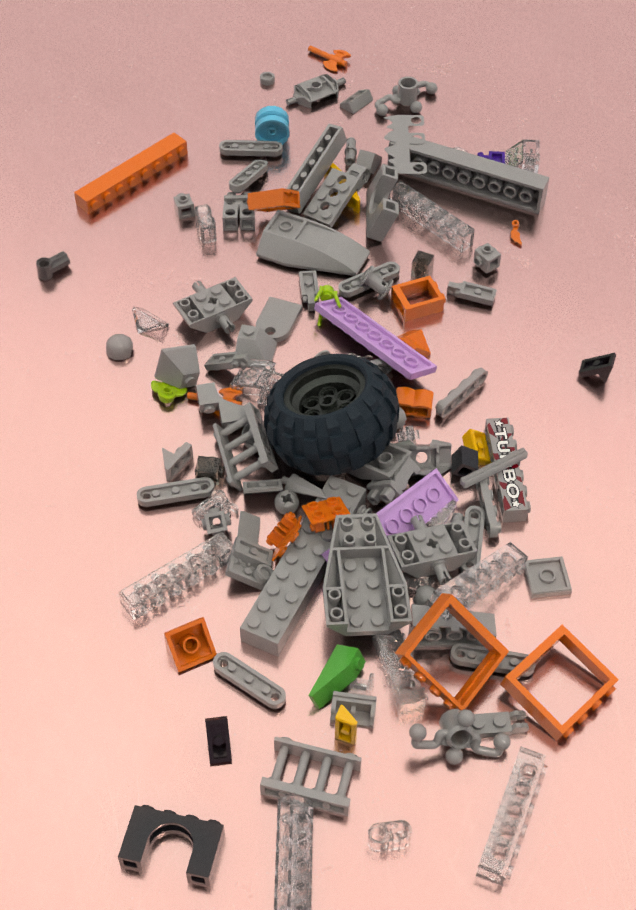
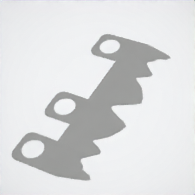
M422 115L384 117V119L393 122L387 126V128L393 129V131L387 133L384 139L396 143L393 146L384 148L389 155L394 157L388 160V162L394 164L393 167L398 169L399 174L427 173L426 163L410 162L409 144L425 143V134L409 133L408 126H423L424 117ZM418 117L421 119V122L414 124L411 122V119ZM419 135L422 137V140L415 142L412 140V137ZM415 165H422L424 170L418 172L413 167Z

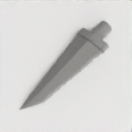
M292 474L290 478L282 477V484L286 485L284 490L326 499L322 489L299 477L297 474Z

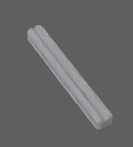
M520 448L461 477L460 484L463 488H468L526 459L528 452L525 448Z

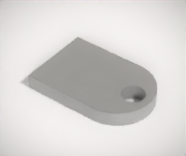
M269 297L256 321V327H260L266 333L273 332L274 334L269 336L276 342H281L291 334L302 312V305Z

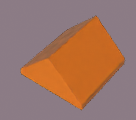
M204 617L164 633L166 649L178 673L210 660L217 655Z

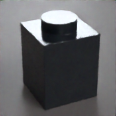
M461 445L451 455L452 474L464 477L478 470V451Z

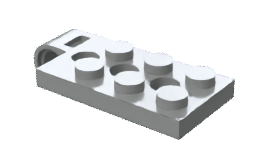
M353 163L346 173L332 168L304 211V217L332 228L354 192H359L362 186L368 182L371 174L370 169ZM342 179H346V182L339 184ZM338 192L336 196L330 197L332 193ZM329 205L328 209L322 210L324 206Z

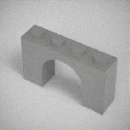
M382 164L366 191V237L382 242L399 215L398 202L388 199L398 180L397 168Z

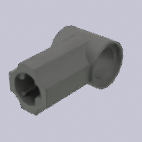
M62 251L50 258H39L36 261L38 278L44 281L50 280L54 272L69 265L70 259L67 254Z

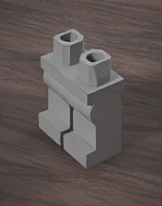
M228 192L227 195H224L223 231L238 230V215H240V230H255V211L249 210L247 205V193L251 192H244L243 195Z
M406 456L403 464L398 468L391 480H372L368 483L366 487L370 492L366 498L372 505H378L380 500L390 503L394 498L403 493L402 490L407 487L410 476L417 475L421 469L410 456Z

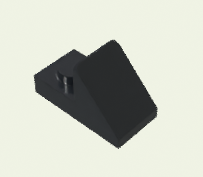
M615 352L582 360L579 370L580 376L583 378L598 374L602 381L606 383L615 362Z
M227 716L205 718L210 764L232 761Z

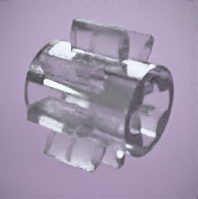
M413 425L399 427L400 432L396 433L397 442L410 440L416 444L415 439H420L419 430H414Z

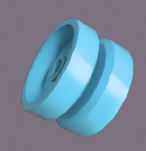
M277 106L261 108L255 116V137L257 141H278L282 145L287 142L290 136L287 112Z

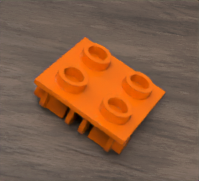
M340 496L329 497L327 500L319 502L312 501L301 506L311 523L309 524L310 531H315V533L325 531V527L327 530H330L329 521L334 529L336 515L350 514Z
M293 512L286 513L280 522L277 523V526L267 535L266 543L270 546H276L271 561H274L277 556L282 557L287 550L286 545L289 542L293 543L297 539L298 531L302 526L300 524L301 515L296 519V515Z

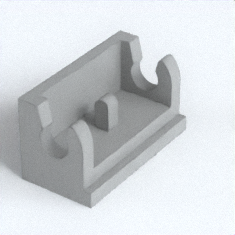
M333 691L330 723H335L339 707L343 705L358 722L357 726L373 728L377 697Z

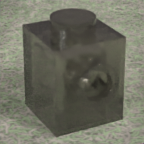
M418 250L412 261L411 276L416 278L430 276L433 271L434 255Z
M198 456L195 478L208 477L213 480L214 485H219L220 478H224L225 466H222L221 458Z

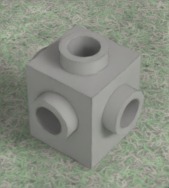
M486 243L475 249L473 262L486 274L500 267L501 254L496 248Z
M219 507L208 509V514H204V519H201L203 530H207L208 534L212 533L213 537L225 535L224 531L228 530V526L231 525L229 513L225 514L224 510L220 511ZM215 518L220 519L218 526L213 524Z

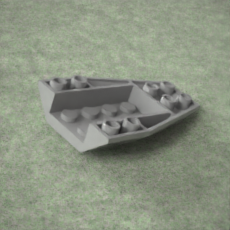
M277 210L263 230L256 253L257 257L287 267L353 276L358 274L370 255L369 250L348 236L316 221L281 210Z
M377 513L336 515L323 583V599L326 627L345 636L390 634L412 623L407 583Z

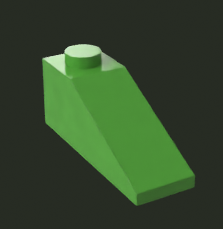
M336 645L308 695L317 709L322 708L333 698V691L341 692L358 677L366 662L359 648Z

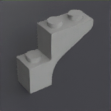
M215 382L196 385L200 413L209 414L219 410L223 429L245 417L244 406L224 400L218 394Z

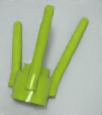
M330 285L320 286L314 301H317L319 297L322 301L334 298L338 308H341L337 296L338 292L334 291V288ZM320 313L317 324L319 327L321 326L323 316H321Z

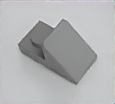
M188 442L178 447L174 454L162 448L167 481L170 482L193 458L192 445Z

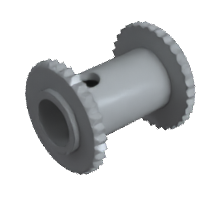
M370 266L361 276L358 285L362 286L365 283L379 293L378 300H381L390 291L393 280L391 279L387 283L373 273L374 266Z

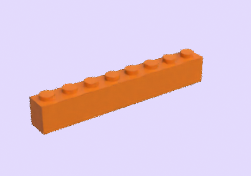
M176 133L170 134L75 191L76 205L86 213H92L188 154L187 141Z

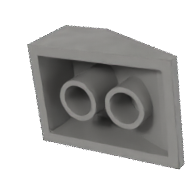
M390 443L375 460L359 469L348 472V474L360 479L391 480L395 472L403 464L406 456L411 457L413 453Z

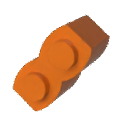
M409 387L397 388L396 394L399 407L404 410L406 416L431 418L434 392L426 389L414 390Z

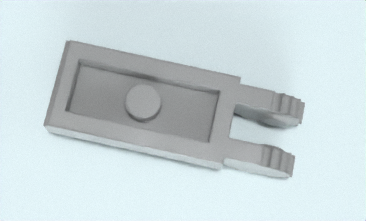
M515 710L510 713L508 711L474 714L475 721L471 725L473 732H477L481 738L495 737L499 733H505L509 736L515 733H525L529 730L527 723L522 722L511 725L510 722L525 719L527 717L526 711Z

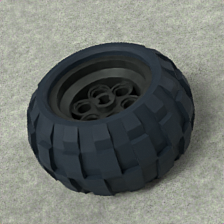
M326 354L297 364L283 374L281 379L273 385L267 397V406L264 408V428L270 445L288 466L311 475H339L359 469L383 453V450L390 444L397 432L400 410L393 383L377 365L365 358H357L355 355Z

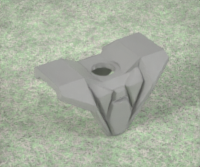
M433 439L430 444H414L410 440L394 443L397 446L412 451L413 455L411 458L421 469L417 475L426 476L436 468L442 474L452 468V445L449 442ZM419 452H424L427 455V460L423 463H419L416 460V455Z

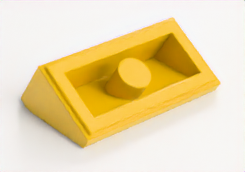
M469 429L462 436L464 446L478 451V465L490 464L491 459L485 433Z
M340 705L335 717V739L355 745L358 722L343 705Z

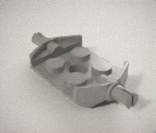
M323 74L294 85L293 97L286 99V104L289 106L298 103L299 105L311 108V103L332 94H336V97H338V86L346 84V80L344 77L336 80L328 74Z

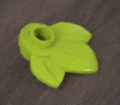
M155 380L151 382L152 391L158 393L159 400L163 403H171L176 397L184 396L187 393V388H177L165 382Z

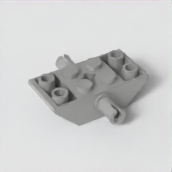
M234 277L207 289L201 281L194 282L192 289L196 293L173 302V305L190 328L208 333L222 327L229 334L235 330V325L232 322L240 318L253 299L238 279Z
M416 515L410 520L415 530L387 536L402 571L416 578L436 574L441 586H444V582L446 585L451 583L452 577L449 571L456 570L478 552L463 520L427 527L422 515H418V518Z

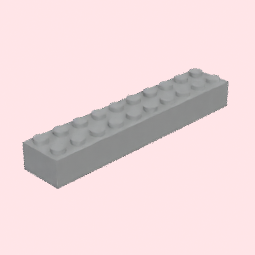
M412 137V140L415 142H419L422 140L417 137ZM425 140L424 144H409L410 162L426 163L427 173L408 175L536 214L540 213L545 204L550 177ZM391 141L389 142V146H393L396 144ZM388 154V160L394 158L393 156ZM388 162V166H394V164ZM415 165L413 169L420 172L424 170V167L422 165Z
M331 475L322 489L326 499L317 497L315 500L319 502L327 500L329 497L340 496L350 514H356L358 508L366 503V488ZM307 516L305 517L298 531L297 539L293 543L290 542L240 627L242 642L277 657L280 655L326 573L327 562L321 554L328 550L331 545L333 528L330 521V530H327L325 527V531L315 533V531H310L309 524L311 523Z

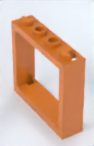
M442 593L395 654L400 658L399 662L405 668H411L415 672L414 677L417 680L426 683L429 686L428 690L436 697L440 696L444 700L443 705L449 710H463L473 700L508 654L509 650L452 594ZM445 609L489 651L455 697L410 656Z
M562 624L508 673L500 685L558 741L562 736L567 738L575 730L572 726L576 722L580 725L589 716L586 713L588 710L592 709L595 711L603 703L600 699L604 695L608 698L616 690L614 685L619 679ZM559 641L604 684L563 725L518 681L524 673Z

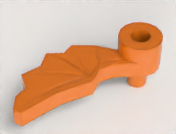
M513 220V229L510 232L511 239L514 243L522 246L520 233L518 232L519 221Z

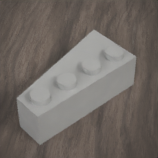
M411 605L412 623L409 624L410 633L431 606ZM445 609L415 648L452 647L457 643L483 645ZM469 611L492 635L497 637L494 614Z

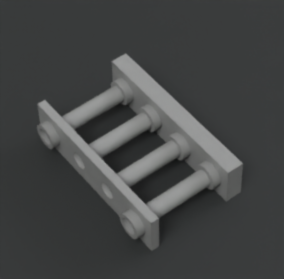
M250 402L244 405L245 417L225 429L216 423L213 424V435L218 442L227 473L226 480L231 487L234 486L239 491L243 490L240 480L259 468L266 467L271 472L278 469L260 410ZM249 423V431L229 443L227 436ZM254 438L255 443H253L252 447L233 457L232 450ZM258 452V461L239 472L237 471L236 465Z
M275 736L274 750L279 751L272 776L269 778L262 776L260 794L348 816L351 799L346 797V792L352 770H361L362 758L353 753L345 754L296 742L289 737L280 738ZM287 754L300 756L296 774L291 783L280 780ZM309 759L322 762L315 788L312 789L302 786ZM331 764L344 767L336 794L324 791Z

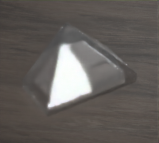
M133 307L132 309L138 334L169 326V323L143 308Z

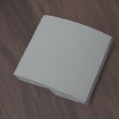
M237 536L231 549L225 575L262 590L265 585L255 580L253 572L259 564H266L271 567L273 551Z

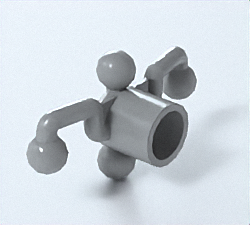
M402 77L399 79L398 85L393 87V94H387L375 102L376 112L379 116H385L388 113V107L384 103L390 100L395 104L400 103L403 106H410L413 113H419L422 110V104L417 101V96L420 94L419 88L426 87L427 93L432 95L437 92L438 87L433 82H418L414 77Z
M451 709L446 711L439 720L441 729L435 733L433 740H423L427 735V730L422 724H414L409 729L411 745L415 749H436L440 745L450 746L451 748L446 752V760L452 765L461 763L463 760L461 749L471 748L474 753L494 758L500 757L504 750L508 749L511 745V740L507 734L499 733L493 739L495 749L480 746L481 736L477 732H473L471 727L475 721V715L468 709Z

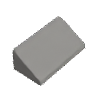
M370 89L358 90L339 105L341 108L354 114L370 103L373 97Z
M282 479L243 482L244 495L283 491Z
M240 511L237 536L258 544L260 517Z

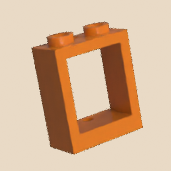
M280 188L247 193V205L251 211L267 213L300 208L299 191Z
M431 276L392 286L391 299L404 322L442 312L444 309L445 296L439 291L436 281H433ZM428 290L433 299L410 305L405 296Z

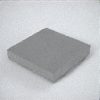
M563 556L523 560L522 565L531 598L568 595L572 593Z

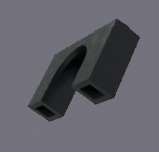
M135 805L118 854L120 866L143 871L150 846L154 840L165 833L177 832L187 836L193 843V850L186 870L187 881L210 886L225 836L224 825L213 819L205 821L190 814L183 816L178 815L172 810L160 811L149 805Z

